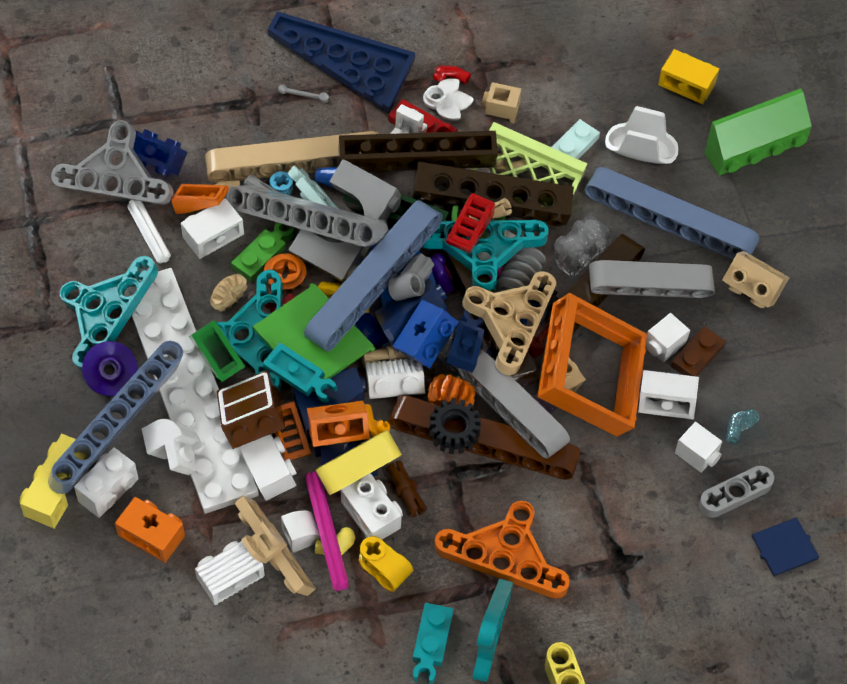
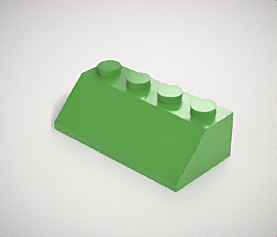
M800 88L712 122L704 153L719 176L728 172L733 173L740 167L756 164L766 157L779 155L784 150L800 147L807 142L812 126L802 89Z

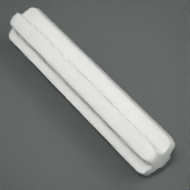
M130 200L128 209L156 261L160 264L168 262L171 254L144 204L141 201Z

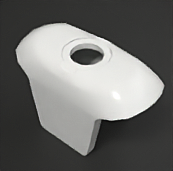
M636 106L628 122L613 126L606 135L605 143L608 149L635 160L656 164H669L678 155L676 140L666 132V120L663 112Z

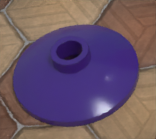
M114 341L101 342L93 346L85 355L82 363V374L86 384L94 392L103 396H115L138 371L137 361L131 350L125 345ZM109 365L113 368L112 375L105 374V366Z

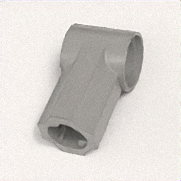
M422 253L414 255L401 274L390 279L388 289L394 300L401 301L421 296L424 293L425 281L432 273L434 266L431 258L424 256Z

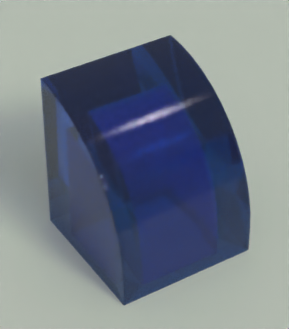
M364 313L354 324L374 345L375 349L389 342L382 327L372 314Z

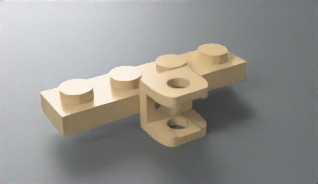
M242 496L235 502V505L240 511L238 516L241 521L255 532L252 537L246 535L241 539L251 556L265 564L269 561L276 570H281L285 576L284 584L292 593H299L305 596L310 595L316 588L288 549L284 539L265 516L256 501Z

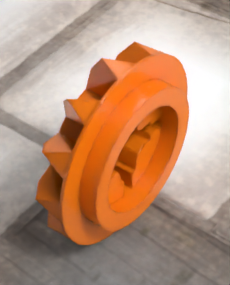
M278 254L269 259L264 267V271L274 270L280 275L283 283V292L286 289L294 291L298 285H303L306 277L304 262L292 254ZM285 266H287L289 274L287 278L283 279L281 273H283ZM269 279L268 283L270 285L274 283L273 279Z

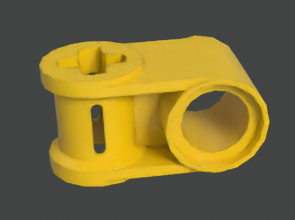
M371 536L362 541L358 560L359 565L374 577L383 588L394 592L414 571L411 563L378 537Z

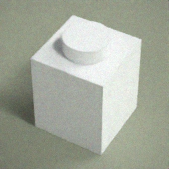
M670 313L648 331L646 339L647 350L651 355L665 362L687 344L690 329Z
M695 421L678 440L675 454L702 473L708 465L713 467L720 459L722 454L719 450L722 441Z

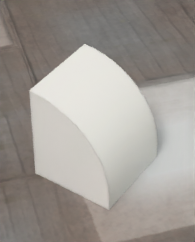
M295 511L281 516L282 530L293 553L316 544V540H321L315 517L310 511Z

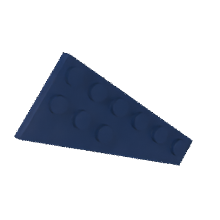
M278 11L268 28V36L388 114L415 61V52Z

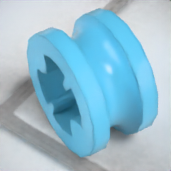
M276 172L270 177V187L279 193L290 195L293 191V179L287 172Z

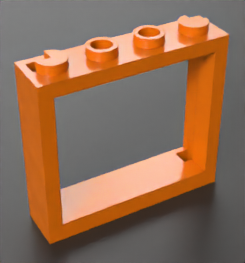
M568 293L555 301L552 306L537 397L616 437L634 429L635 421L637 420V406L640 399L639 391L643 376L647 334L581 298ZM574 322L623 347L614 412L564 387Z

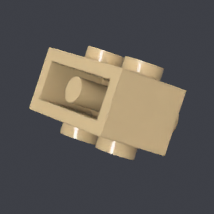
M742 251L736 254L722 281L728 284L727 288L739 295L744 293L751 297L750 302L760 308L765 306L768 308L776 303L790 277L749 253Z

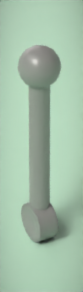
M279 85L277 89L280 94L289 93L318 99L323 104L329 101L327 93L319 95L290 89L285 85Z

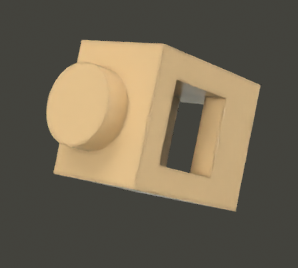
M492 82L490 91L484 92L482 106L486 107L485 114L510 119V123H515L522 88Z

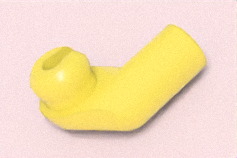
M348 527L342 528L336 535L341 555L355 542L354 531ZM316 540L315 554L324 555L321 540Z

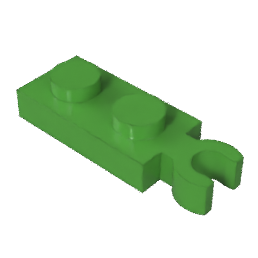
M277 222L272 233L265 229L231 262V269L252 283L264 271L268 260L281 254L286 249L285 242L290 241L294 237V228L291 227L288 231L282 232L284 224Z

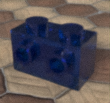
M144 129L143 133L136 131L133 149L144 167L146 168L147 164L155 167L154 172L169 177L170 173L179 176L188 153L180 148L181 143L167 138L166 142L157 139L158 134Z

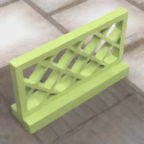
M493 122L489 131L496 130L497 147L501 148L503 155L497 156L496 162L505 160L509 171L499 173V175L517 177L516 174L529 170L532 180L552 181L555 184H558L556 179L566 177L574 181L572 184L574 186V195L585 174L587 163ZM522 157L526 165L514 169L509 158ZM542 166L548 170L550 176L537 179L533 169ZM471 168L470 170L477 171L478 168ZM490 168L491 173L496 174L495 169ZM513 197L514 201L524 203L521 198ZM539 201L542 202V204H540L542 207H548V204L546 202Z

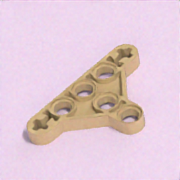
M540 271L535 273L528 286L497 293L478 286H472L465 292L462 305L469 313L483 318L500 349L495 366L504 375H514L519 371L555 289L556 280L548 272ZM540 283L545 284L543 292L538 291ZM469 297H478L482 303L475 304L470 301ZM528 300H536L540 303L541 307L531 306ZM500 307L505 309L507 315H499L494 308ZM519 319H528L532 322L533 326H524ZM511 338L521 339L524 345H515ZM509 353L515 355L511 364L506 362Z

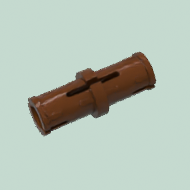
M396 461L397 467L393 462L386 467V472L396 487L395 493L397 497L402 498L411 517H417L415 511L418 512V515L423 514L427 507L416 490V482L410 479L402 461Z

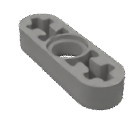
M756 466L704 491L699 502V509L702 514L710 518L725 514L768 493L774 482V474L765 466ZM756 476H758L759 479L765 478V484H763L761 481L754 483ZM738 486L743 489L744 495L742 497H734L730 494L729 488ZM708 499L712 502L719 500L717 507L713 504L708 505Z

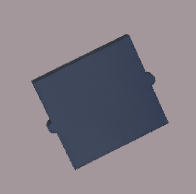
M797 517L752 534V538L761 553L760 558L765 560L773 577L819 558L810 542L811 536L806 535Z

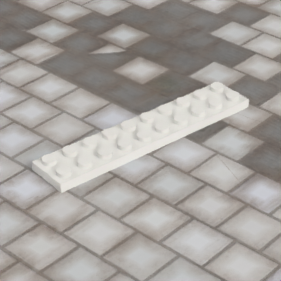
M168 268L158 271L157 277L131 317L147 359L165 341H175L183 349V357L177 370L160 388L159 392L169 419L191 427L199 437L200 441L191 445L195 454L194 460L197 471L190 474L204 514L235 504L242 496L251 499L259 496V493L240 448L232 449L221 428L217 390L219 389L211 369L189 338L191 334L196 332L173 270ZM136 287L127 288L124 296H132L136 292ZM163 355V357L169 361L174 360V358L170 355Z

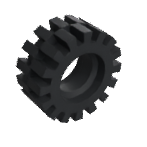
M451 399L449 405L445 400L441 402V407L437 405L434 408V412L430 415L429 436L430 439H433L435 447L440 444V450L445 452L446 448H449V454H454V449H458L459 454L464 453L465 447L468 451L472 449V445H476L480 434L481 418H479V412L477 409L473 411V405L470 403L466 407L465 400H460V404H456V399ZM449 420H459L465 424L466 428L463 432L454 434L446 431L444 424Z

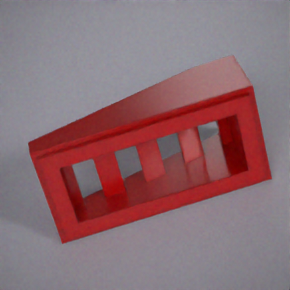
M472 193L449 233L446 243L471 253L494 216L495 203ZM469 216H472V217H474V218H477V219H479L480 221L474 220V219L470 218ZM464 225H466V226H468V227H470V228H473V229H475V230L473 231V230H471V229H468V228L464 227ZM460 233L462 235L469 237L470 240H466L457 235Z

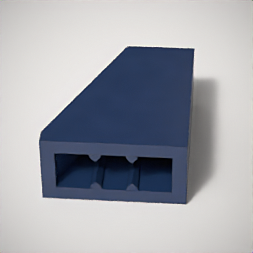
M428 279L425 281V291L421 296L401 301L394 300L374 313L382 330L393 346L421 300L447 311L448 308L444 300L448 297L440 284L434 286L432 281Z
M356 367L340 371L330 378L335 382L337 391L335 392L330 388L323 390L322 393L326 394L329 400L327 403L320 401L315 391L306 396L292 386L293 400L308 443H312L307 408L356 401L364 402V393L368 392L364 376L359 377Z

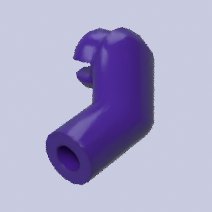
M436 253L433 257H430L434 263L432 274L437 284H440L445 294L453 291L454 285L444 268L446 264L445 257L440 253Z

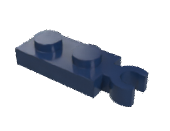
M465 310L454 329L446 363L473 373L477 365L484 329L480 328L483 318L478 317L477 320H473L469 317V312Z

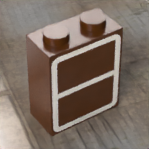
M268 370L217 390L221 428L232 449L285 429L279 391Z

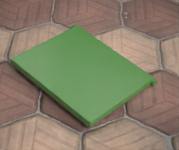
M311 283L309 285L310 288L252 327L272 351L280 342L322 369L325 373L323 379H330L367 352H373L375 347L355 325L331 351H325L305 338L304 331L306 326L329 300L315 284Z

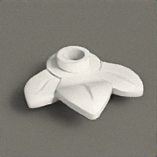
M459 79L442 80L438 85L429 87L423 95L424 104L428 108L435 109L439 116L448 120L461 119L460 111L470 107L474 99L458 91Z

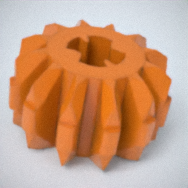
M439 374L437 377H434L428 389V402L441 405V402L445 400L449 405L451 399H456V404H460V400H465V406L467 407L469 403L473 405L475 401V388L468 381L462 380L460 377H453L451 374L448 376Z

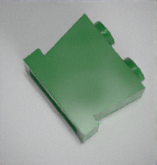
M215 320L189 336L218 382H223L245 367Z

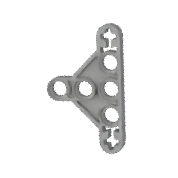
M123 120L114 122L109 129L107 143L78 165L59 164L55 166L51 173V178L55 185L69 190L158 205L169 203L174 195V190L169 183L151 178L133 149L136 137L135 128ZM126 126L128 135L125 139L119 140L117 138V131L120 127ZM116 152H121L123 160L119 165L114 166L112 164V156ZM68 173L75 176V181L72 179L63 180L60 176L61 174ZM91 173L94 177V182L91 186L85 187L83 185V178L86 174ZM115 177L118 181V186L115 190L109 191L106 187L107 181ZM139 181L142 185V190L139 194L133 195L130 187L134 182ZM149 188L156 190L162 188L165 190V194L158 196L150 193Z

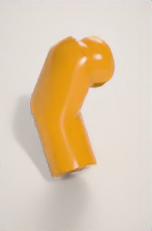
M365 404L370 435L374 437L387 429L390 432V424L387 421L383 423V420H375L372 406Z

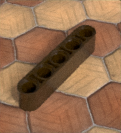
M621 234L596 261L639 262L645 252V248L628 236ZM589 269L565 294L571 293L596 307L609 295L591 292ZM551 309V311L549 312V314H548V316H547V319H546V322H548L549 324H550V318H551L552 309ZM574 322L573 334L581 326Z

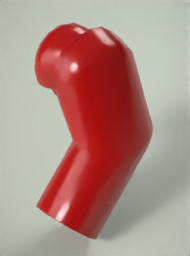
M439 65L434 69L436 72L433 74V79L436 81L445 80L448 76L453 79H459V82L465 85L471 78V73L453 65Z

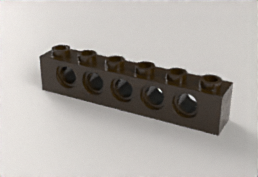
M496 130L339 135V165L344 159L366 172L416 170L418 162L462 169L495 168L498 156Z
M418 162L412 198L426 204L442 205L450 210H453V205L463 209L470 195H465L461 189H468L472 193L494 203L506 198L511 204V208L506 210H512V213L506 215V218L517 217L522 218V220H540L547 222L551 226L566 225L571 217L574 186ZM435 185H443L447 190L440 191ZM487 193H494L498 199L489 198ZM513 197L521 198L524 203L515 202ZM539 201L548 203L549 207H542Z

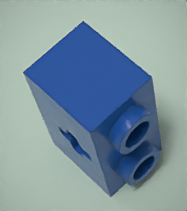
M421 300L393 347L407 358L430 369L459 322L444 309Z

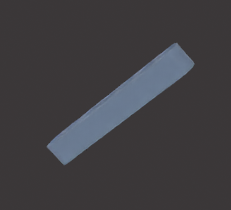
M604 167L596 168L584 189L586 195L598 203L734 260L738 252L745 251L752 255L759 242L758 234L750 228Z
M420 200L412 204L311 319L304 331L305 338L325 351H331L387 288L390 279L400 273L441 224L442 213Z
M170 340L163 342L54 463L48 479V484L52 491L64 494L72 490L99 457L174 374L183 357V349L179 343ZM163 355H170L174 358V360L169 361L165 359ZM146 374L155 375L157 380L149 379ZM128 393H136L140 396V399H132ZM111 413H119L123 416V419H115L111 416ZM100 432L105 436V439H97L93 436V433ZM75 453H84L88 459L80 460L75 456ZM65 473L70 479L62 481L58 479L56 474Z

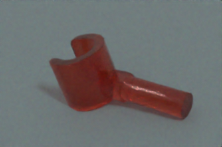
M549 325L540 335L533 337L528 348V352L535 358L541 355L546 348L542 342L548 336Z

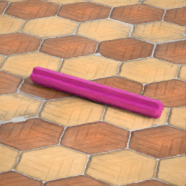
M316 471L308 472L305 475L306 485L332 586L335 591L346 590L349 587L348 578L323 483Z

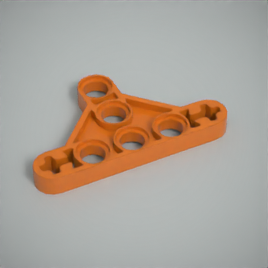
M516 501L513 503L503 521L469 534H463L452 529H443L435 537L434 548L436 553L442 558L493 577L514 582L513 584L550 598H562L568 592L569 576L563 570L547 565L530 531L535 511L533 506L527 501ZM520 509L528 512L529 518L525 521H519L514 517V512ZM512 533L517 535L520 541L516 545H509L504 541V536ZM447 539L452 540V545H449L448 548L443 547V542H446ZM460 543H463L464 545L462 546V553L458 554V548H460ZM470 548H478L483 555L481 558L474 560L469 558L466 552ZM497 558H505L510 565L508 568L501 570L496 568L493 562ZM524 568H532L536 571L537 576L534 579L527 580L522 577L520 572ZM542 573L546 574L543 584H540ZM555 579L560 580V585L557 589L552 587V582Z

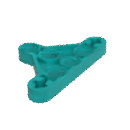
M540 220L490 221L484 230L490 236L484 239L479 238L471 253H468L446 243L448 234L451 232L456 221H441L432 237L422 247L426 249H444L472 271L473 286L492 291L497 283V270L522 248L545 245L549 229ZM464 225V227H466V228H468V229H471V230H473V231L475 230V229H473V228H470V227ZM506 230H512L517 235L513 238H506L502 233ZM522 231H525V237H521ZM533 231H538L539 236H534ZM440 232H444V238H441ZM465 235L462 236V238L470 240L469 237ZM481 252H486L491 258L483 261L476 256ZM486 274L492 280L488 283H482L477 278L480 275Z
M149 256L136 258L126 273L91 286H86L76 281L67 282L62 286L60 290L62 301L69 308L76 310L82 340L73 353V362L81 371L82 359L91 349L90 346L106 341L115 342L157 277L158 267ZM149 267V269H148L147 271H146V270H143L142 272H140V270H141L142 268H143V269H146V268ZM136 287V292L132 296H124L127 288ZM80 290L77 298L73 300L67 299L71 291ZM94 299L101 300L97 308L88 309L91 301ZM114 309H122V313L118 318L110 319V313ZM100 331H107V336L104 340L95 341V337Z
M265 270L257 277L256 295L228 322H216L239 358L255 372V375L267 371L261 360L263 355L272 352V349L259 337L252 326L270 315L262 312L265 304L275 303L277 305L276 310L283 306V283L280 275L274 270ZM269 279L274 281L271 285L273 295L268 294V289L265 285L268 284ZM247 329L249 331L247 339L242 341L235 339L237 331ZM270 372V375L278 391L280 392L282 387V379Z
M500 578L498 580L480 627L473 680L485 683L488 681L514 582Z

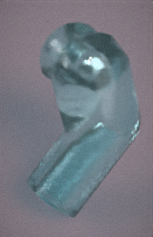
M750 409L732 415L729 420L725 440L731 444L739 443L741 431L754 426L759 421L758 412Z

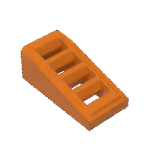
M181 184L171 198L175 213L185 214L218 206L228 193L229 187L226 185Z
M295 402L281 405L283 417L292 416V419L284 421L285 427L294 424L296 429L283 433L281 431L274 433L275 437L279 436L286 450L281 453L284 460L290 458L292 461L311 455ZM298 434L299 439L284 443L283 438ZM302 444L303 449L291 453L287 452L286 448Z

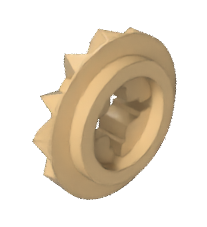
M233 274L224 278L213 290L210 299L211 306L220 312L226 308L231 309L232 305L238 303V300L244 296L243 292L248 287L246 284L247 280L241 274Z

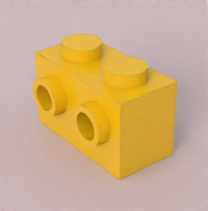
M674 49L661 69L658 85L700 104H704L716 85L720 68Z

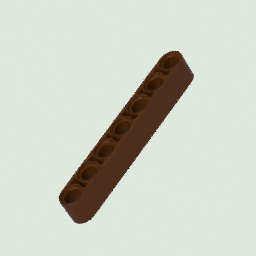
M400 395L395 401L388 423L397 431L433 441L429 436L430 415L434 412L437 404ZM479 417L481 418L478 442L476 445L473 444L472 449L468 452L563 480L573 478L581 453L580 449L575 445L568 443L550 458L546 459L511 426ZM449 420L444 424L445 430L454 434L461 433L466 428L465 424L459 420Z

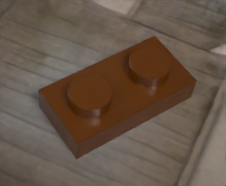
M703 326L672 360L671 367L682 375L697 377L723 349L726 341Z

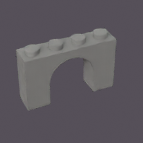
M344 159L329 181L335 189L360 202L363 206L364 216L381 220L386 225L388 224L386 220L391 212L394 213L401 203V194L397 188ZM301 229L290 246L289 251L302 261L344 283L361 264L364 257L366 258L374 246L364 247L345 241L339 243L329 242L310 231Z

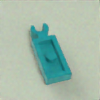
M280 342L263 362L265 369L306 396L315 391L318 399L327 403L329 400L327 395L322 393L323 390L330 388L335 392L337 391V386L333 380L323 379L325 373L322 369Z
M430 603L424 604L413 653V661L420 663L413 670V681L417 682L419 674L426 672L430 675L429 684L435 682L436 670L433 665L442 667L454 608Z

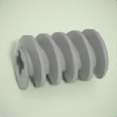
M534 247L522 248L509 259V262L501 272L496 283V291L501 292L528 286L535 273L542 271V266L546 264V258L543 253Z

